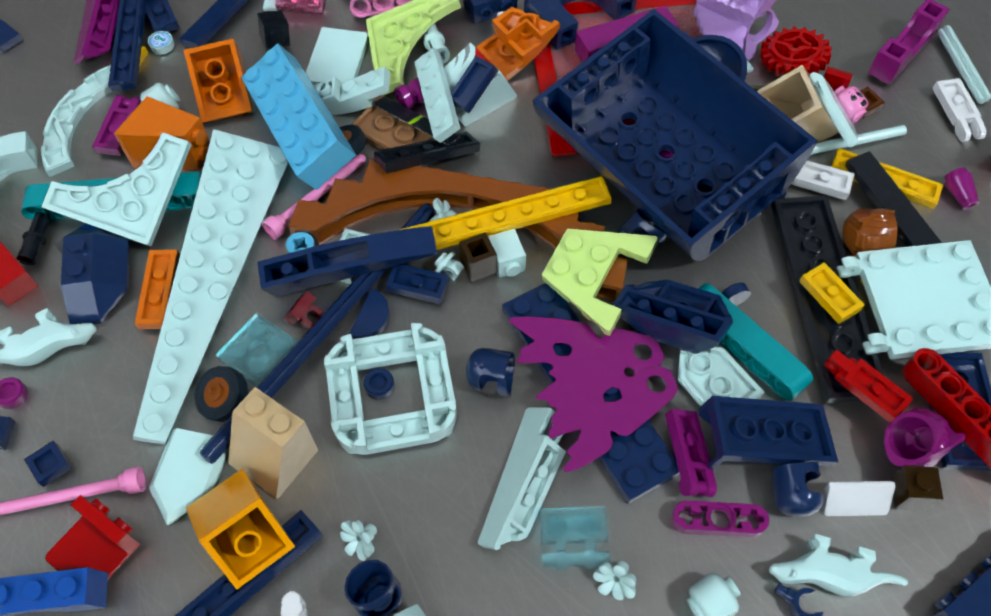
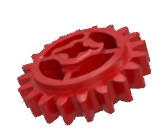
M793 26L792 29L787 30L784 27L782 32L774 31L773 36H767L766 41L762 42L760 51L761 65L767 66V72L775 71V77L785 75L801 65L804 66L809 74L812 72L819 74V70L825 71L826 65L830 63L832 47L829 46V40H823L824 34H815V29L808 31L806 27L797 29Z

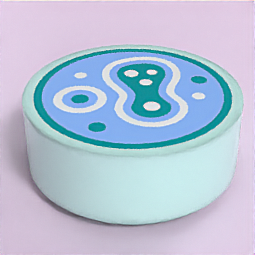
M166 31L155 32L148 38V45L151 51L158 55L169 53L175 46L171 34Z

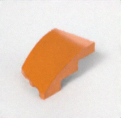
M511 7L492 20L495 34L476 46V48L496 66L508 81L526 67L546 47L559 30L560 23L556 20L549 22L540 19L537 14L525 13L521 9Z

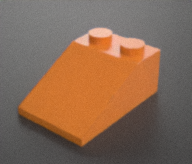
M233 38L183 50L203 124L253 112L250 93L241 78L246 73L240 48Z

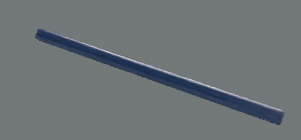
M427 203L423 204L401 229L429 222L435 215V209ZM387 268L357 276L261 382L257 389L273 398ZM232 416L199 452L201 457L211 464L215 463L230 446Z

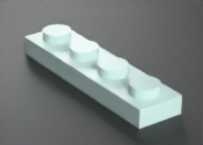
M432 48L420 56L414 63L433 138L441 143L461 128L440 52Z

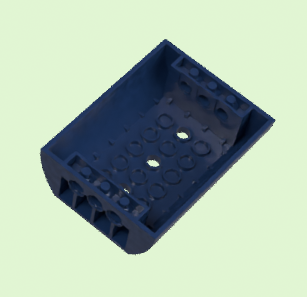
M655 9L651 10L532 100L536 114L695 261L705 260L778 199L799 174L818 141ZM624 119H633L636 123L625 125L622 121ZM661 151H670L673 156L671 158H663L659 153ZM701 184H706L712 188V191L704 193L697 187Z

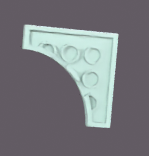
M162 132L153 150L143 160V164L131 174H125L107 182V184L93 187L65 185L52 181L41 207L152 246L192 144Z

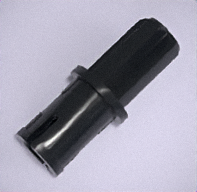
M36 212L29 231L23 233V244L16 257L17 260H20V263L30 266L36 264L40 249L47 242L44 236L51 220L48 214Z

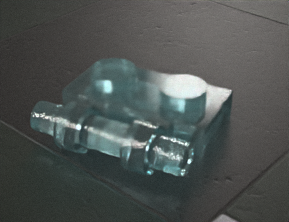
M606 506L540 508L541 544H555V553H542L543 567H556V570H567V566H586V569H597V565H602L604 562L610 563L609 551L596 552V543L608 542L609 539ZM584 543L585 552L566 553V544Z

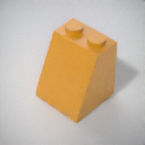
M243 469L186 507L198 541L236 589H239L295 548L282 525Z

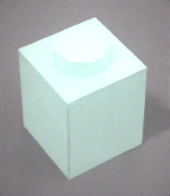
M515 229L488 236L497 253V274L499 278L516 276L526 270V254Z

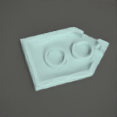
M812 72L809 77L816 86L826 111L847 146L852 148L859 142L853 123L826 79L822 75Z
M713 347L698 354L680 349L678 382L700 406L711 396L759 399L764 394L763 389L724 348Z
M179 428L172 429L149 485V490L167 526L180 520V517L187 513V506L216 487L230 446L215 463L207 462L201 457L199 452L213 435Z

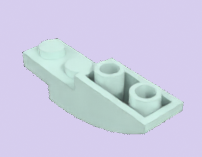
M384 66L342 83L337 77H333L313 86L331 115L347 114L373 107V98L388 93L390 72Z

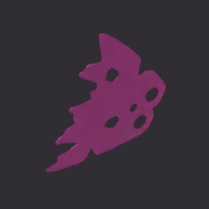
M543 317L509 318L511 324L534 340L533 343L520 349V356L516 362L549 363L554 367L549 371V374L556 379L555 382L536 396V399L546 400L550 406L557 409L551 418L552 427L549 429V437L555 438L564 433L581 430L577 442L567 450V453L572 458L564 466V472H571L584 467L608 452L613 443L610 431L621 436H629L663 408L677 392L678 387L670 370L660 366L664 359V354L659 343L648 335L614 329L610 336L605 334L600 339L586 323ZM556 343L568 344L572 347V351L569 356H558L554 352L553 345ZM638 344H645L652 350V356L647 360L638 359L633 352L634 347ZM632 368L634 375L632 377L626 376L624 369ZM651 376L663 378L666 383L665 390L658 393L650 390L647 386L648 378ZM614 387L620 390L621 399L615 402L604 401L603 395L608 389Z

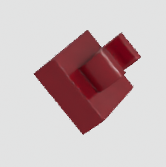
M306 291L299 297L283 319L291 325L299 321L304 328L310 329L314 324L308 320L307 314L312 313L318 318L323 312L319 307L312 305L316 297L309 291Z

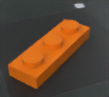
M177 249L149 250L134 323L138 329H161L180 258V253Z

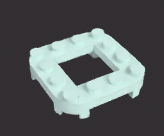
M412 323L410 330L352 339V335L348 334L340 337L341 342L336 344L328 355H325L324 367L327 374L332 418L331 426L337 441L347 453L368 455L439 441L453 432L457 418L456 400L445 342L441 335L439 336L434 331L424 328L421 323ZM417 361L425 410L365 421L358 371Z

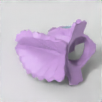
M697 0L693 14L697 18L696 25L699 27V33L703 35H719L731 39L741 47L747 61L755 58L757 44L774 32L779 23L774 11L771 9L776 0ZM766 11L767 20L762 30L754 35L749 34L751 24H753L756 18L764 17Z

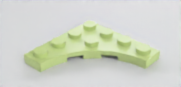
M413 0L366 19L374 70L385 66L390 72L389 92L381 96L394 92V88L404 85L405 65L416 42L438 20L460 9V0Z

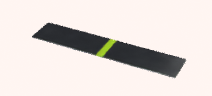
M386 96L372 103L433 137L428 118ZM454 133L445 139L443 143L449 145L458 139L460 135Z

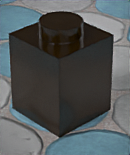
M486 232L459 241L460 261L471 282L497 273V253Z
M905 465L890 478V481L895 482L893 495L895 509L929 511L943 500L938 467Z

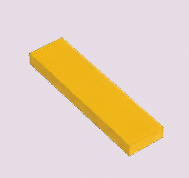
M838 148L831 167L849 172L845 167L847 160L859 156V154ZM879 162L909 201L931 209L936 207L944 184Z

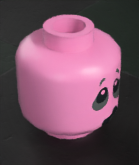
M841 86L834 91L853 124L868 112L866 108L869 102L856 86H850L846 89L844 86Z

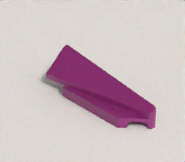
M120 0L86 1L74 64H80L83 60L105 56L109 52L117 23Z

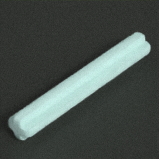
M946 25L938 30L939 38L976 102L983 104L991 99L989 90L951 26Z

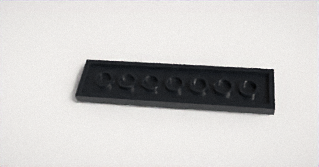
M828 196L776 199L771 204L825 402L861 401L834 378L835 375L824 366V363L837 349L848 359L851 357L858 361L863 359L884 375L878 354H866L862 344L869 341L867 336L871 334L864 310L862 309L857 314L838 324L799 282L802 275L824 262L840 278L837 266L843 265L841 259L847 256ZM853 276L840 278L860 299Z

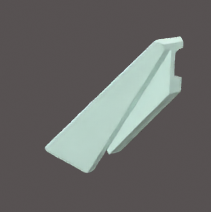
M529 407L525 410L478 540L480 546L498 550L501 549L500 545L510 541H520L528 537L566 453L564 449L557 445L564 434L555 438H550L548 435L549 429L552 427L551 418L556 413L551 408Z

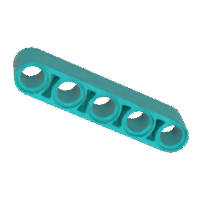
M704 283L698 288L720 295L729 314L733 318V323L720 344L779 397L786 401H792L813 381L811 371L715 287Z

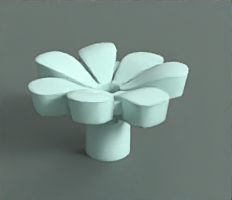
M436 198L432 202L436 215L429 222L456 215L453 210L449 211L450 204L446 200L441 202L439 198Z
M347 520L341 523L343 531L340 532V537L343 541L349 542L345 546L346 553L352 556L357 551L358 558L361 561H365L375 550L371 540L377 534L376 527L371 523L363 527L359 520L354 522Z
M618 561L615 567L608 562H604L593 575L596 581L602 582L598 587V591L602 595H608L610 591H613L612 595L617 600H623L624 596L629 599L635 596L636 588L634 586L636 585V577L633 574L627 573L629 566L624 561Z

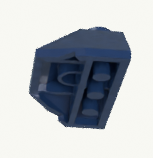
M98 227L74 230L63 237L60 284L69 323L101 324L106 319V314L117 305L128 290L129 241L123 236Z
M668 279L646 282L637 286L634 284L625 285L612 304L621 309L620 317L638 333L648 335L658 342L693 354L719 346L733 323V318L729 314L720 295Z

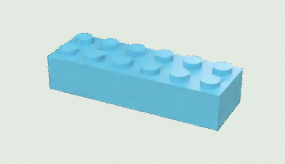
M277 43L271 50L267 51L241 77L299 179L318 190L356 156L298 60L280 44Z

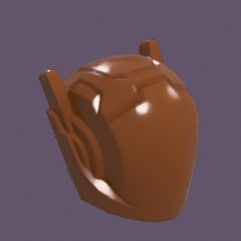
M863 208L854 211L846 218L842 227V236L845 245L852 253L850 256L855 257L857 252L895 248L897 241L895 210Z

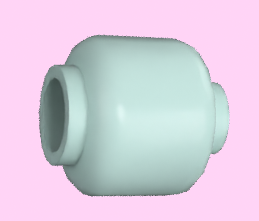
M155 83L141 93V102L148 96L179 109L178 102L181 100L169 84Z
M710 573L689 587L690 598L686 601L695 616H733L739 610L736 597L741 594L730 577L723 579L717 573Z

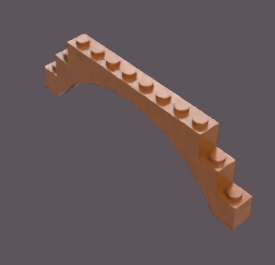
M370 158L362 183L351 179L335 178L326 204L314 200L306 201L299 199L288 227L291 235L296 232L310 234L315 246H318L339 235L345 228L348 229L376 216L409 208H420L425 203L433 207L432 202L436 198H439L441 202L446 200L450 207L475 210L551 189L422 166H414L386 173L374 161V158ZM580 212L523 228L528 229L556 249L567 229L604 232L605 226L592 222H578ZM617 256L595 298L613 302L616 300L623 289L628 259Z

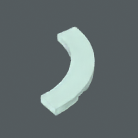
M111 65L84 79L85 83L77 89H71L59 101L49 116L43 130L44 141L41 147L42 163L49 177L75 167L71 154L74 131L89 108L102 97L112 92L108 86Z

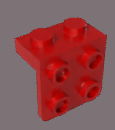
M80 495L70 506L78 511L82 517L47 552L45 559L57 571L88 567L107 572L109 580L141 544L129 535L134 529L118 517L113 522L106 516L111 510L97 498L90 503Z

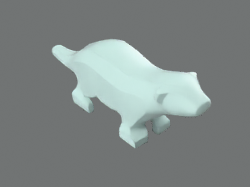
M46 308L35 313L39 325L26 330L23 334L11 335L13 333L11 326L0 331V344L4 347L0 349V363L15 366L39 364L62 348L81 344L86 345L97 329L92 323L66 324L59 322L52 312Z
M814 534L812 539L807 541V547L811 549L809 553L796 560L774 563L769 568V573L783 584L811 583L840 596H856L885 583L901 586L908 585V580L902 576L871 571V566L876 561V551L859 546L857 548L858 555L850 553L848 559L840 554L829 553L828 548L831 538Z

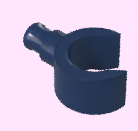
M781 583L777 585L774 592L782 596L783 600L789 603V609L793 616H822L824 613L807 614L799 606V598L812 594L815 591L814 589L802 588L795 591L790 587L783 586Z

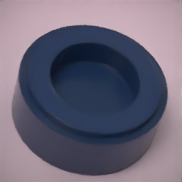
M739 282L727 287L722 294L737 306L746 301L751 292L745 283Z
M376 368L369 371L364 377L365 391L372 399L382 400L393 393L395 383L392 374L388 370Z

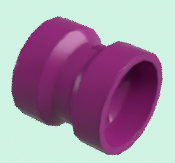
M418 77L410 80L406 86L400 85L394 88L397 102L409 109H412L416 103L421 104L424 102Z

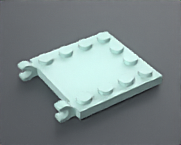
M971 240L857 252L855 257L848 256L842 258L843 265L837 266L840 278L861 276L880 333L869 334L867 336L869 341L862 343L866 354L887 352L889 359L892 360L910 358L922 348L932 349L938 354L991 349V286Z

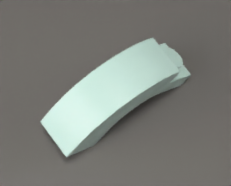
M26 131L0 137V182L12 173L37 168V147Z

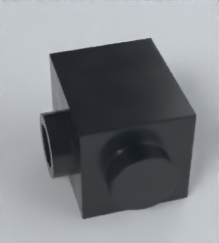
M282 10L257 13L259 35L266 49H272L277 43L282 47L290 46L289 23Z

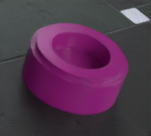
M14 377L2 379L0 381V407L13 409L20 406L27 398V387Z

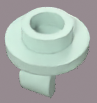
M453 251L449 254L446 252L442 253L434 263L437 267L435 272L441 273L443 271L444 274L449 275V280L454 281L464 269L460 262L453 259L456 255Z

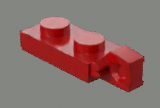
M836 349L824 363V366L835 375L834 378L843 387L890 423L902 414L913 400V397L863 359L859 361L852 357L848 359Z

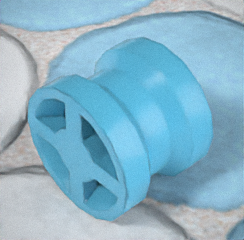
M296 232L286 241L288 253L315 246L312 236L306 232Z

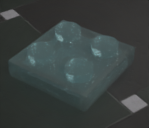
M255 313L220 349L216 357L227 367L237 370L248 382L258 387L299 341L258 313Z

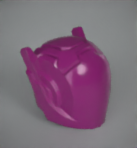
M914 407L910 411H905L897 416L893 422L886 426L884 447L888 459L894 465L900 467L905 465L933 467L953 447L964 441L965 434L962 432L955 433L950 428L949 422L941 415L926 408L919 409Z

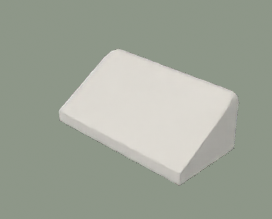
M829 482L820 492L823 495L822 512L824 516L886 515L890 510L895 491V482Z

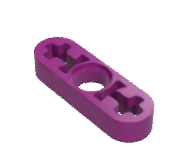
M686 500L678 503L671 514V523L678 532L683 534L756 538L769 526V516L764 508L756 504ZM684 510L688 511L691 517H700L702 511H705L703 519H692L690 524H685V519L679 518V516L682 515ZM715 511L723 512L728 518V525L726 527L716 526L711 520V513ZM750 514L753 515L754 520L760 521L755 528H752L751 522L740 521L737 528L734 527L736 519L745 520Z

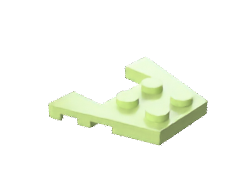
M567 229L542 273V280L568 303L571 302L582 311V315L589 321L592 320L596 323L603 333L610 336L621 316V309L595 297L619 253L647 264L658 243V237Z

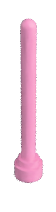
M358 154L318 190L313 189L300 200L317 201L331 190L335 178L344 180L366 162V157L363 154ZM298 202L280 216L271 215L262 222L264 230L270 237L276 240L285 233L287 224L291 221Z
M137 466L125 469L124 473H120L117 478L0 502V516L75 500L80 495L85 498L117 490L127 492L128 494L143 492L146 488L145 474L143 469Z

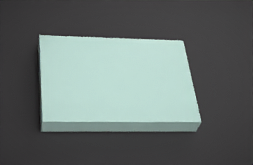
M322 27L305 72L311 83L315 85L333 77H337L342 83L357 77L369 42L368 32Z

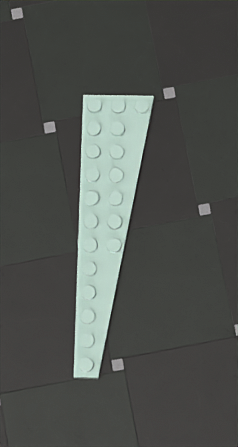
M213 129L133 440L165 445L193 379L200 367L267 210L289 162L278 146Z

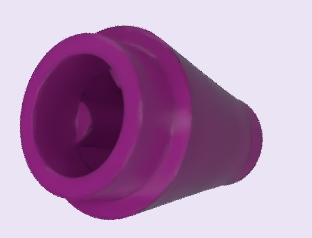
M962 167L945 175V187L962 206L963 210L970 209L980 203L972 172H968L965 167Z

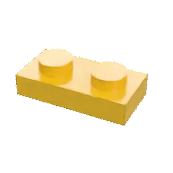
M825 262L802 275L799 281L838 324L857 314L865 306Z

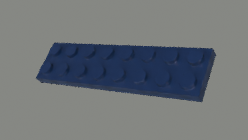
M546 283L502 304V311L508 320L512 317H543L580 322L567 301ZM512 324L525 346L534 342L532 338ZM556 343L553 345L554 352L558 356H569L572 351V347L568 344ZM537 363L549 383L555 382L556 379L549 374V371L554 367L549 363ZM611 387L604 393L603 398L605 402H615L621 399L622 395L619 389ZM649 420L629 436H621L610 431L613 441L611 449L599 457L602 465L628 504L680 475L675 457Z

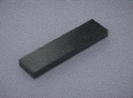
M468 132L458 133L460 137L449 145L443 142L440 143L435 139L379 150L374 152V161L388 173L480 152L481 143Z

